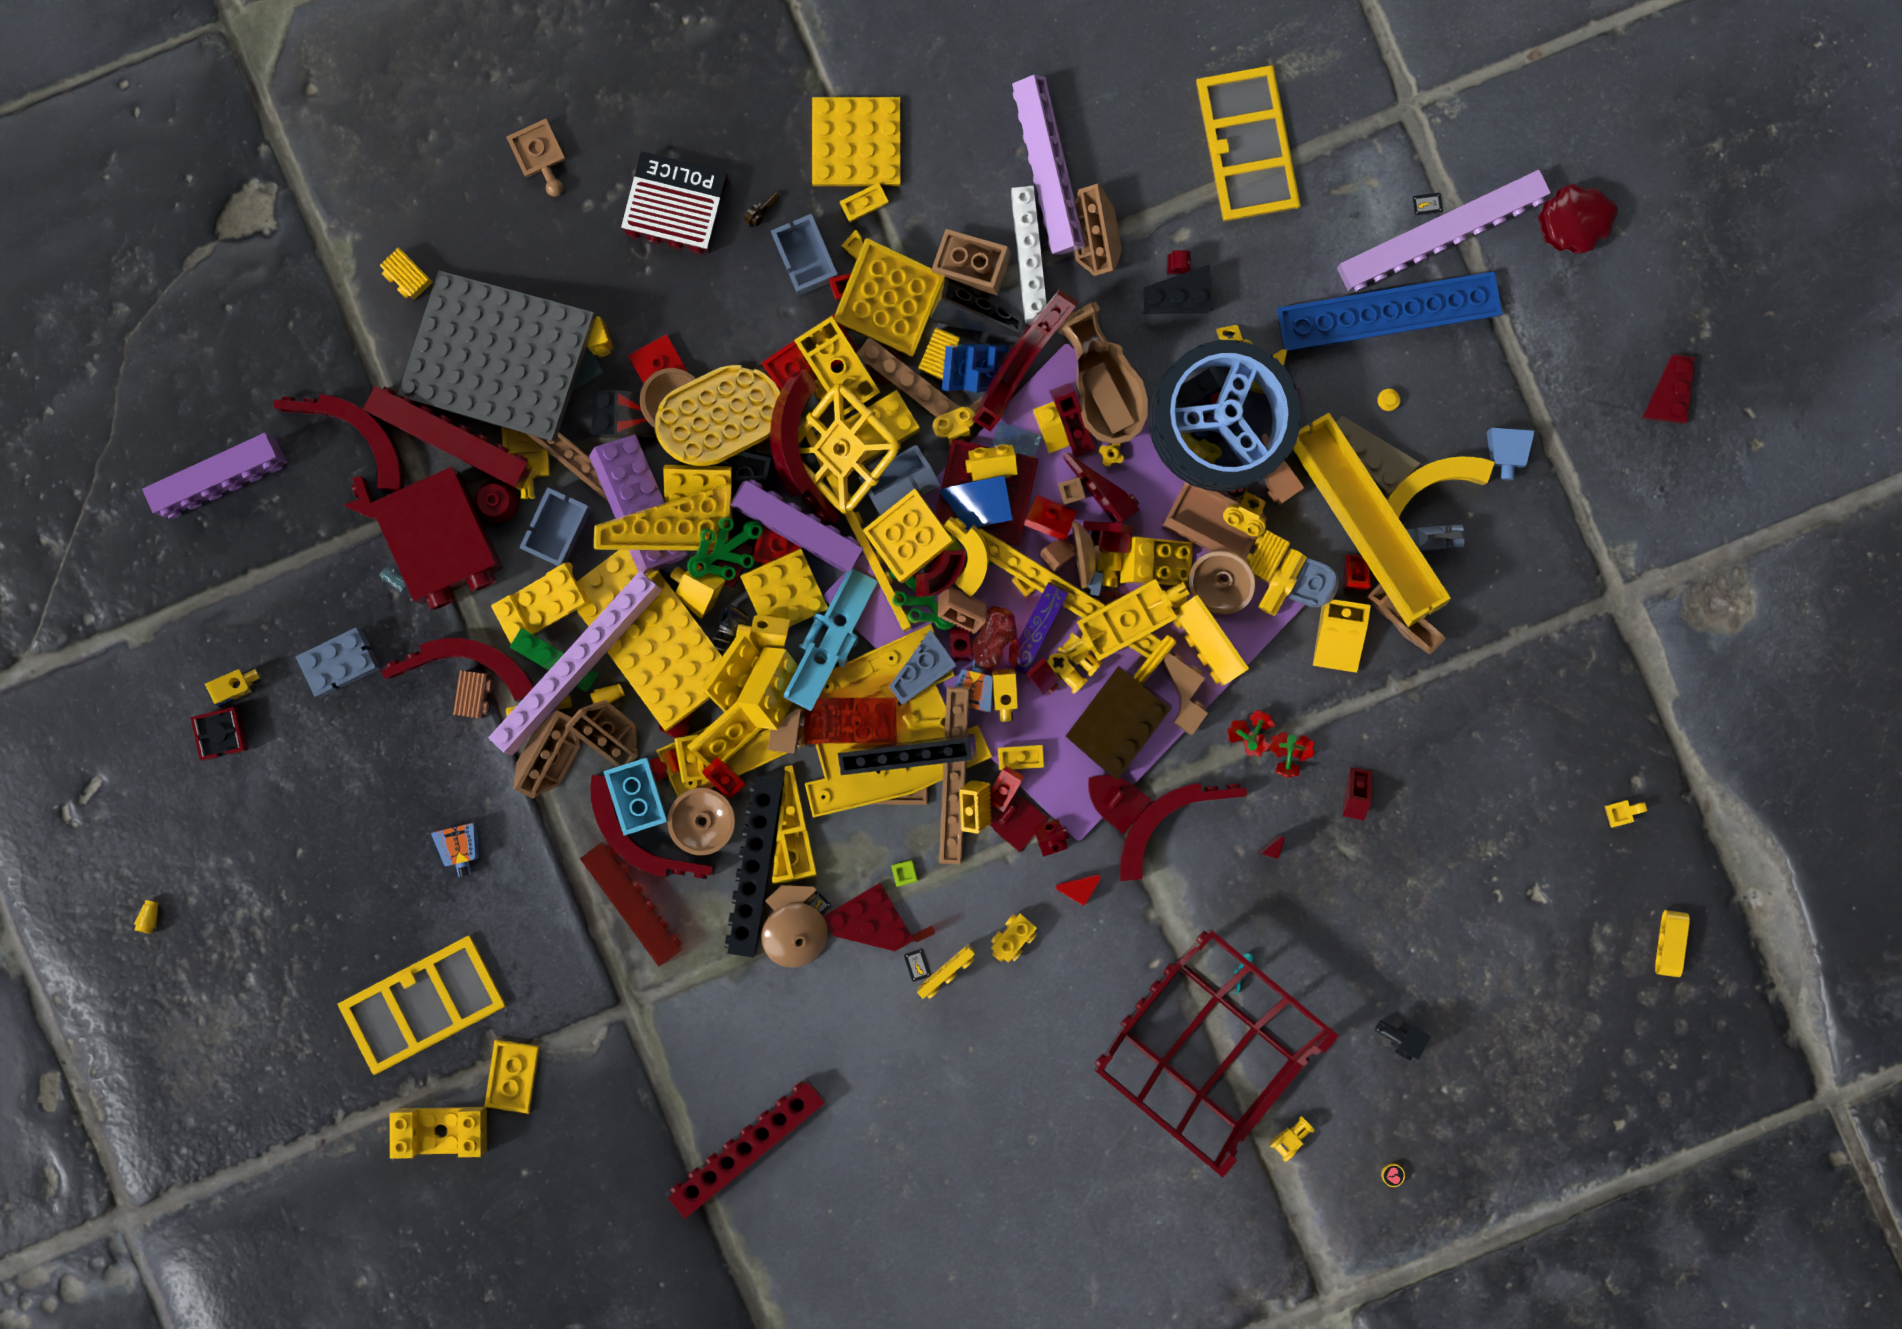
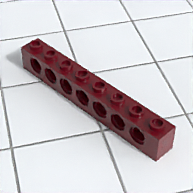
M801 1080L792 1088L793 1093L790 1096L786 1097L783 1095L774 1103L776 1107L769 1112L766 1109L757 1117L759 1121L755 1125L751 1126L748 1124L739 1132L741 1136L734 1141L731 1138L722 1146L724 1150L717 1155L714 1152L705 1160L706 1165L702 1169L696 1167L687 1175L689 1179L682 1184L679 1181L670 1189L672 1193L668 1199L684 1219L825 1103L826 1100L809 1080L805 1083ZM801 1099L804 1107L800 1110L794 1109L792 1100ZM783 1113L787 1121L784 1124H778L774 1119L775 1114ZM761 1127L766 1128L769 1131V1136L767 1138H760L757 1134V1129ZM748 1142L752 1150L748 1153L742 1152L740 1143ZM729 1156L733 1158L734 1165L726 1167L722 1159ZM705 1172H715L717 1179L712 1182L708 1181L705 1177ZM689 1186H697L699 1194L697 1196L690 1195L688 1192Z

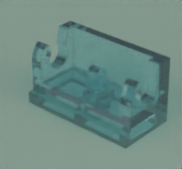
M999 422L992 446L996 447L1001 444L1013 445L1015 453L1035 457L1042 435Z

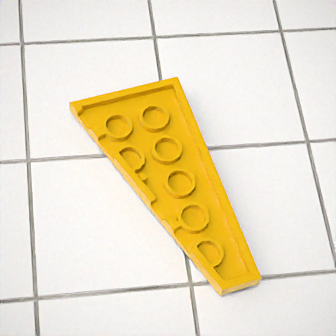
M727 483L597 524L594 528V549L698 551L701 540L700 532L707 528L715 533V539L709 543L707 550L713 551L719 530V519L724 516L729 518L731 484ZM728 520L724 521V528L728 526ZM710 532L705 534V539H709Z

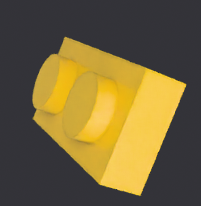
M879 182L840 201V205L849 223L889 204Z
M698 735L674 739L682 783L706 779L702 773L704 770L703 762L687 747Z
M1043 745L998 748L999 770H1003L1005 765L1011 769L1044 767Z

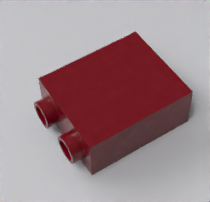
M452 466L370 503L414 602L422 605L428 603L431 611L437 610L456 600L452 591L468 584L471 591L476 592L496 583L493 573L503 569V566L483 521L475 509L474 501L461 472Z

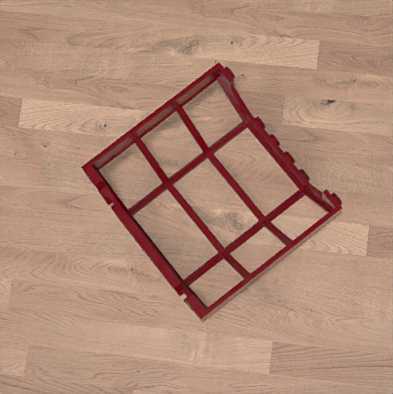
M1209 929L1207 932L1203 930L1196 938V942L1174 964L1172 962L1169 963L1163 971L1165 976L1160 981L1156 980L1150 986L1149 991L1151 993L1146 999L1142 997L1134 1007L1137 1010L1132 1016L1128 1014L1122 1020L1120 1025L1123 1027L1119 1030L1106 1052L1102 1053L1095 1061L1096 1067L1094 1070L1224 1178L1237 1162L1235 1158L1238 1152L1236 1150L1238 1147L1237 1143L1240 1142L1242 1144L1255 1125L1300 1070L1310 1061L1307 1057L1313 1054L1318 1055L1321 1051L1326 1053L1339 1035L1214 931ZM1211 939L1244 965L1218 991L1185 965ZM1179 970H1181L1207 991L1212 998L1161 1059L1129 1031ZM1249 971L1253 972L1283 997L1256 1022L1224 997ZM1219 1001L1248 1025L1250 1029L1199 1090L1167 1063ZM1288 1003L1321 1029L1294 1054L1261 1028ZM1255 1033H1257L1288 1060L1237 1122L1205 1094ZM1124 1038L1157 1064L1137 1097L1104 1070ZM1162 1070L1166 1071L1195 1096L1176 1129L1143 1102ZM1201 1101L1233 1127L1214 1161L1182 1135L1183 1130Z

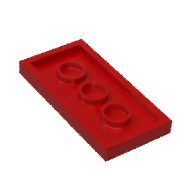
M837 324L854 352L857 353L859 349L842 325ZM795 341L761 362L780 392L795 372L806 369L814 381L818 378ZM834 360L831 363V370L843 362L841 360Z

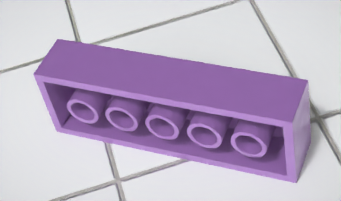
M263 433L143 488L142 491L153 514L173 519L180 516L183 510L188 508L193 510L202 505L201 502L207 499L212 501L222 496L221 493L227 490L235 491L241 488L242 483L261 479L262 474L270 471V473L281 470L283 468L282 465L286 464L287 460L278 440L267 433Z
M635 434L594 447L589 457L615 518L665 503ZM629 550L638 572L641 571L646 575L679 564L687 556L685 550Z
M752 479L751 481L741 483L730 502V507L759 522L761 525L843 572L851 571L863 548L858 546L859 541L850 536L842 537L839 535L841 531L831 525L824 526L820 524L821 519L813 514L805 515L801 513L802 508L792 502L787 504L782 502L781 499L783 497L773 491L768 493L763 491V486Z

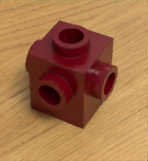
M1059 819L1033 827L1043 857L1068 849L1066 840L1070 839L1066 826L1061 827Z

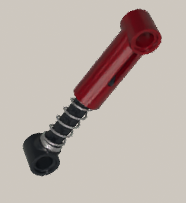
M727 604L722 608L718 616V622L720 623L719 630H717L718 634L713 638V644L720 654L726 651L725 647L727 643H730L729 639L731 636H734L735 632H737L738 624L747 625L749 615L731 604ZM695 711L667 732L659 723V730L674 739L685 737L690 727L689 721Z

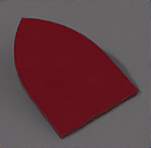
M1112 775L1088 777V791L1094 808L1107 822L1122 834H1125L1151 799L1121 777L1118 780Z
M1016 794L1004 812L992 805L990 807V813L992 814L990 816L992 818L990 826L1018 852H1021L1035 835L1033 827L1044 824L1048 819L1027 800Z

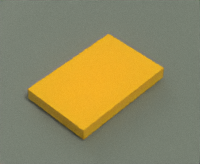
M736 701L687 747L706 766L717 757L725 763L762 728L754 725Z
M494 1040L484 1107L530 1113L540 1046Z

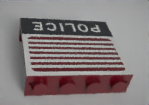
M641 151L621 226L623 232L626 233V236L634 239H639V236L648 238L647 241L654 244H660V242L669 243L668 246L674 249L681 250L682 247H685L695 254L703 255V252L709 253L708 245L723 187L728 182L727 172Z

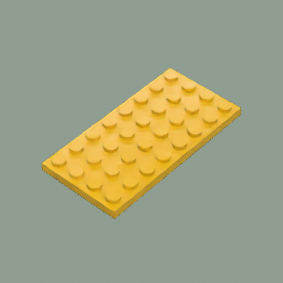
M618 550L576 582L580 590L591 600L590 603L577 610L588 627L638 573L629 550ZM655 571L647 574V576L662 589L661 593L611 646L607 653L662 728L667 732L710 699L701 687L723 656L661 573Z

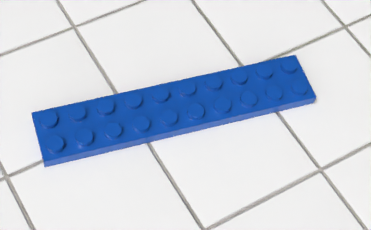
M1495 271L1276 309L1283 349L1287 350V352L1503 315Z

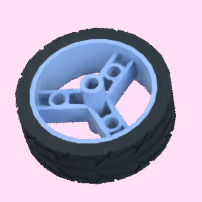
M1216 340L1204 343V345L1201 344L1186 352L1162 375L1153 391L1148 411L1150 436L1161 461L1181 480L1191 486L1210 491L1229 492L1248 487L1272 473L1290 454L1297 441L1301 424V403L1298 391L1287 369L1270 353L1257 345L1243 341L1240 343L1238 340ZM1211 366L1231 368L1216 404L1175 408L1180 386L1189 374ZM1253 380L1267 396L1272 412V432L1266 448L1242 417V406ZM1233 381L1241 385V390L1234 388ZM1229 395L1230 397H1234L1236 400H1226V398ZM1209 412H1211V413L1208 415V417H1207V419H1206V423H1205V422L1203 421V418H1204V417H1203V414H1204V413H1209ZM1187 415L1195 418V425L1188 422ZM1233 423L1240 432L1238 436H1235L1228 428ZM1210 430L1220 433L1244 466L1222 467L1210 464L1192 452L1180 434ZM1241 438L1247 440L1248 448H1244L1241 445Z

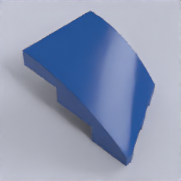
M999 344L946 346L942 390L955 391L964 389L975 393L986 392L1000 367L999 361L1002 354L1008 351L1009 346Z
M1005 476L965 483L940 490L942 497H944L958 518L965 523L967 530L973 525L979 529L990 527L991 524L1012 521Z

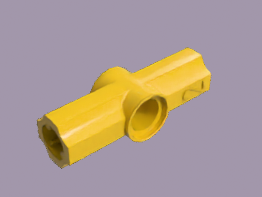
M1291 548L1287 551L1279 569H1276L1268 583L1269 587L1258 608L1273 616L1278 613L1282 602L1289 595L1297 581L1296 577L1307 558L1306 556Z

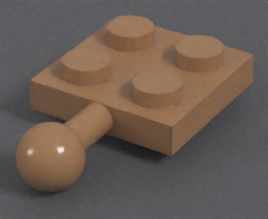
M543 119L507 136L506 138L525 178L542 171L547 181V193L553 197L559 196L563 192V184L560 180L555 179L550 167L566 159L547 119Z

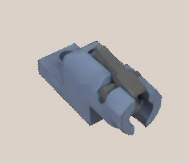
M1462 525L1406 529L1420 551L1464 547V539H1462L1464 529Z

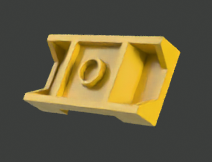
M563 563L546 573L539 580L491 605L510 643L521 627L532 634H536L591 602L589 597L580 590L572 575L573 566L571 563Z

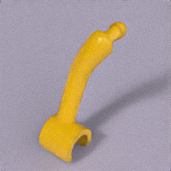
M907 715L903 716L908 729L940 726L942 729H945L941 725V720L946 718V716L936 720H921L911 723Z

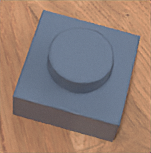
M1095 572L1090 584L1086 588V590H1090L1089 595L1093 597H1099L1103 578L1102 573Z

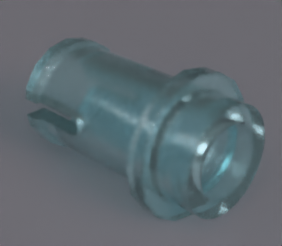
M386 566L379 575L382 578L381 581H386L401 593L406 588L403 578L393 571V567Z

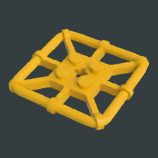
M839 383L835 384L827 392L813 412L807 414L806 421L798 430V444L812 426L822 435L814 447L799 448L800 454L814 453L824 463L823 466L815 474L804 462L803 465L809 477L824 497L841 513L848 514L858 505L870 488L876 486L879 482L878 478L894 460L898 449H901V445L894 434L875 416V412L871 408L868 409L850 389ZM843 396L862 415L853 428L844 420ZM834 399L835 421L827 429L819 417ZM869 422L889 444L869 445L859 435V432ZM839 444L845 446L844 453L839 454ZM889 449L872 473L860 463L869 450ZM855 469L865 481L849 500L847 477ZM830 470L838 477L839 498L823 483V478Z

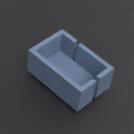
M812 214L793 221L796 231L792 232L789 223L771 230L772 237L798 297L830 284L829 278L838 276Z
M915 445L894 458L878 478L879 482L876 486H872L867 494L881 516L914 488L924 496L940 487V484L931 466L918 446ZM859 476L858 478L863 484L865 479L862 476Z
M547 487L530 524L537 532L535 534L527 530L519 548L556 566L567 563L592 509Z
M356 627L296 656L314 697L322 698L339 690L338 686L345 687L381 669L374 652L367 650L371 646L363 629Z

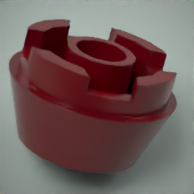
M492 480L486 482L478 489L474 499V506L481 519L491 524H501L510 520L516 513L518 496L511 485L501 480Z

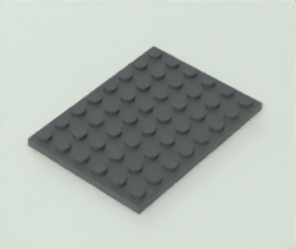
M438 270L397 396L401 398L406 396L421 404L556 442L597 314Z

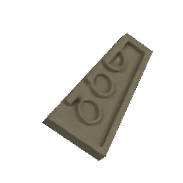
M1342 416L1336 422L1374 482L1387 495L1420 464L1415 459L1346 417Z

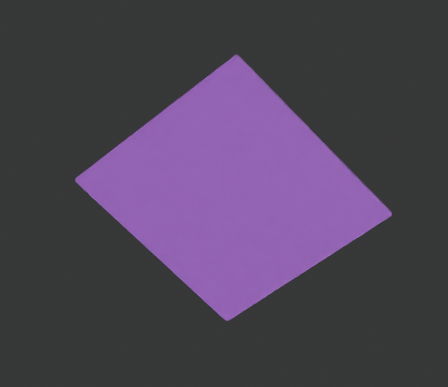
M1064 344L1009 401L1001 420L991 432L983 428L970 442L991 448L1001 444L1013 445L1015 453L1039 458L1026 518L1036 495L1063 505L1057 484L1077 478L1063 459V455L1066 453L1074 457L1070 446L1049 454L1033 415V409L1053 402L1050 390L1070 383L1073 387L1080 405V398L1076 387L1077 360L1075 351L1069 344ZM1148 419L1136 437L1131 441L1120 443V453L1124 456L1123 462H1116L1109 467L1103 465V458L1099 448L1102 445H1112V443L1098 441L1090 433L1095 450L1075 458L1126 491L1128 495L1133 494L1138 500L1139 505L1137 507L1139 511L1123 523L1133 527L1132 537L1190 542L1162 527L1185 481L1173 474L1161 461L1154 448V443H1152ZM945 469L936 477L940 487L924 496L920 494L934 514ZM1082 482L1081 485L1085 499L1064 505L1078 511L1074 521L1079 522L1082 526L1084 521L1113 523ZM1224 493V496L1232 499L1228 494ZM1024 525L1019 546L1007 544L1050 570L1039 556L1041 551L1056 541L1057 538ZM1071 527L1067 539L1074 546L1073 531ZM956 538L961 549L966 550L964 545ZM1193 543L1192 566L1199 557L1210 551ZM872 544V545H871V548H872L873 552H876L877 550L875 549V547H874L873 544ZM1253 545L1249 552L1253 554L1257 546ZM863 553L856 560L852 568L877 580ZM1075 554L1055 574L1090 594V590L1081 588ZM935 558L931 560L928 564H933ZM1096 559L1095 572L1103 574V572L1098 571V559ZM883 560L884 563L880 564L883 572L887 570L889 572V567ZM926 564V565H925L923 568H921L918 572H916L914 575H912V577L916 580L915 575H916V574L923 573L924 568H925L928 564ZM996 564L988 567L982 584L972 595L987 604L985 624L976 633L968 631L972 660L954 662L957 665L952 669L955 677L937 684L945 705L947 686L955 687L962 669L971 671L974 659L987 662L985 675L992 676V670L1014 669L1006 663L1042 595L1040 591L1035 589L1025 598L1011 581L1015 576ZM1117 571L1115 573L1118 578V587L1108 588V586H1102L1101 583L1099 597L1094 598L1107 605L1118 598L1103 592L1105 589L1115 590L1120 598L1142 585L1120 583V571ZM847 572L824 594V599L829 604H831ZM1222 574L1224 579H1229L1226 574ZM1256 577L1254 595L1243 609L1231 614H1217L1209 611L1246 665L1261 652L1304 606V604L1290 600L1286 596L1275 616L1262 611L1258 606L1269 586L1268 583ZM892 578L893 583L890 585L893 591L904 592L906 596H916L905 582L900 583ZM877 582L854 628L877 649L931 624L939 642L952 658L950 630H942L933 622L919 621L917 623H910L912 629L904 633L879 582ZM957 585L953 586L954 588H957L959 591L965 593ZM1160 586V587H1161L1162 591L1165 590V592H1166L1167 589L1170 588V587H1172V586ZM1186 587L1190 595H1187V601L1193 598L1190 587ZM938 594V595H936V596L934 597V600L936 601L937 604H938V599H939V595H940V594ZM901 606L903 611L908 610L910 612L911 609L918 608L922 613H933L928 607ZM1061 606L1028 671L1042 658L1047 661L1052 654L1060 653L1057 648L1062 647L1067 642L1071 632L1077 637L1082 638L1081 635L1083 633L1077 624V621L1082 619V617ZM913 612L912 617L918 619V615ZM1172 621L1151 632L1162 640L1166 635L1174 638L1176 644L1169 653L1171 655L1173 652L1184 658L1183 663L1188 667L1194 665L1203 672L1201 676L1205 679L1190 701L1197 700L1207 708L1233 681L1231 680L1223 686L1220 683L1216 684L1209 674L1212 672L1207 664L1205 666L1202 665L1197 657V654H1199L1194 646L1191 648L1184 639V636H1186L1182 628L1177 629ZM955 624L952 628L961 627V626H957V624ZM1125 646L1103 658V663L1091 677L1081 665L1078 664L1076 666L1068 660L1082 678L1088 679L1074 694L1071 692V687L1060 678L1057 682L1059 687L1051 695L1047 692L1042 695L1025 677L1026 674L1014 669L1018 709H1013V721H1000V711L995 710L993 680L990 713L969 708L968 729L976 725L979 726L991 752V759L998 766V748L1043 745L1044 767L1013 770L1024 776L1020 787L1055 820L1059 819L1061 826H1066L1068 833L1078 841L1082 840L1103 818L1091 802L1088 791V777L1110 774L1066 737V734L1118 666H1121L1134 676L1148 659L1129 646ZM1092 650L1089 651V653L1092 654V655L1096 658V656L1094 655L1093 651H1092ZM1053 658L1054 664L1052 666L1054 668H1062L1061 662L1063 660L1061 658ZM1163 660L1143 684L1173 706L1120 776L1133 785L1184 733L1182 729L1172 723L1179 712L1180 698L1163 664ZM1009 695L1002 696L1003 701L1009 699Z

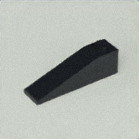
M944 277L932 307L930 318L950 327L1020 337L1023 320L1002 306L995 307L988 301L989 297L984 294L979 296L970 290V286Z

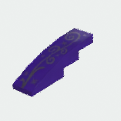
M1048 582L1006 663L1007 665L1024 674L1027 673L1068 591Z

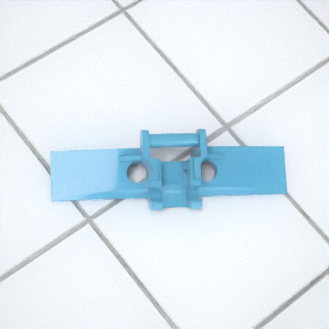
M854 568L846 573L825 616L815 614L813 618L815 620L803 644H800L798 650L804 653V656L783 695L784 698L812 711L836 662L839 663L840 667H845L848 661L847 655L852 646L855 647L858 642L857 635L852 631L878 582L877 580ZM841 615L845 617L846 624L838 626L835 624L834 618ZM824 625L828 630L819 648H816L813 642L821 626ZM822 657L827 661L824 664H818L814 658Z

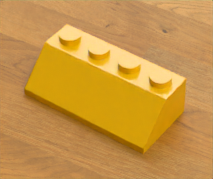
M1198 595L1174 610L1177 619L1172 622L1177 629H1183L1186 634L1184 639L1191 648L1194 646L1197 649L1199 661L1203 666L1207 664L1212 672L1209 674L1216 684L1220 683L1223 686L1249 669Z

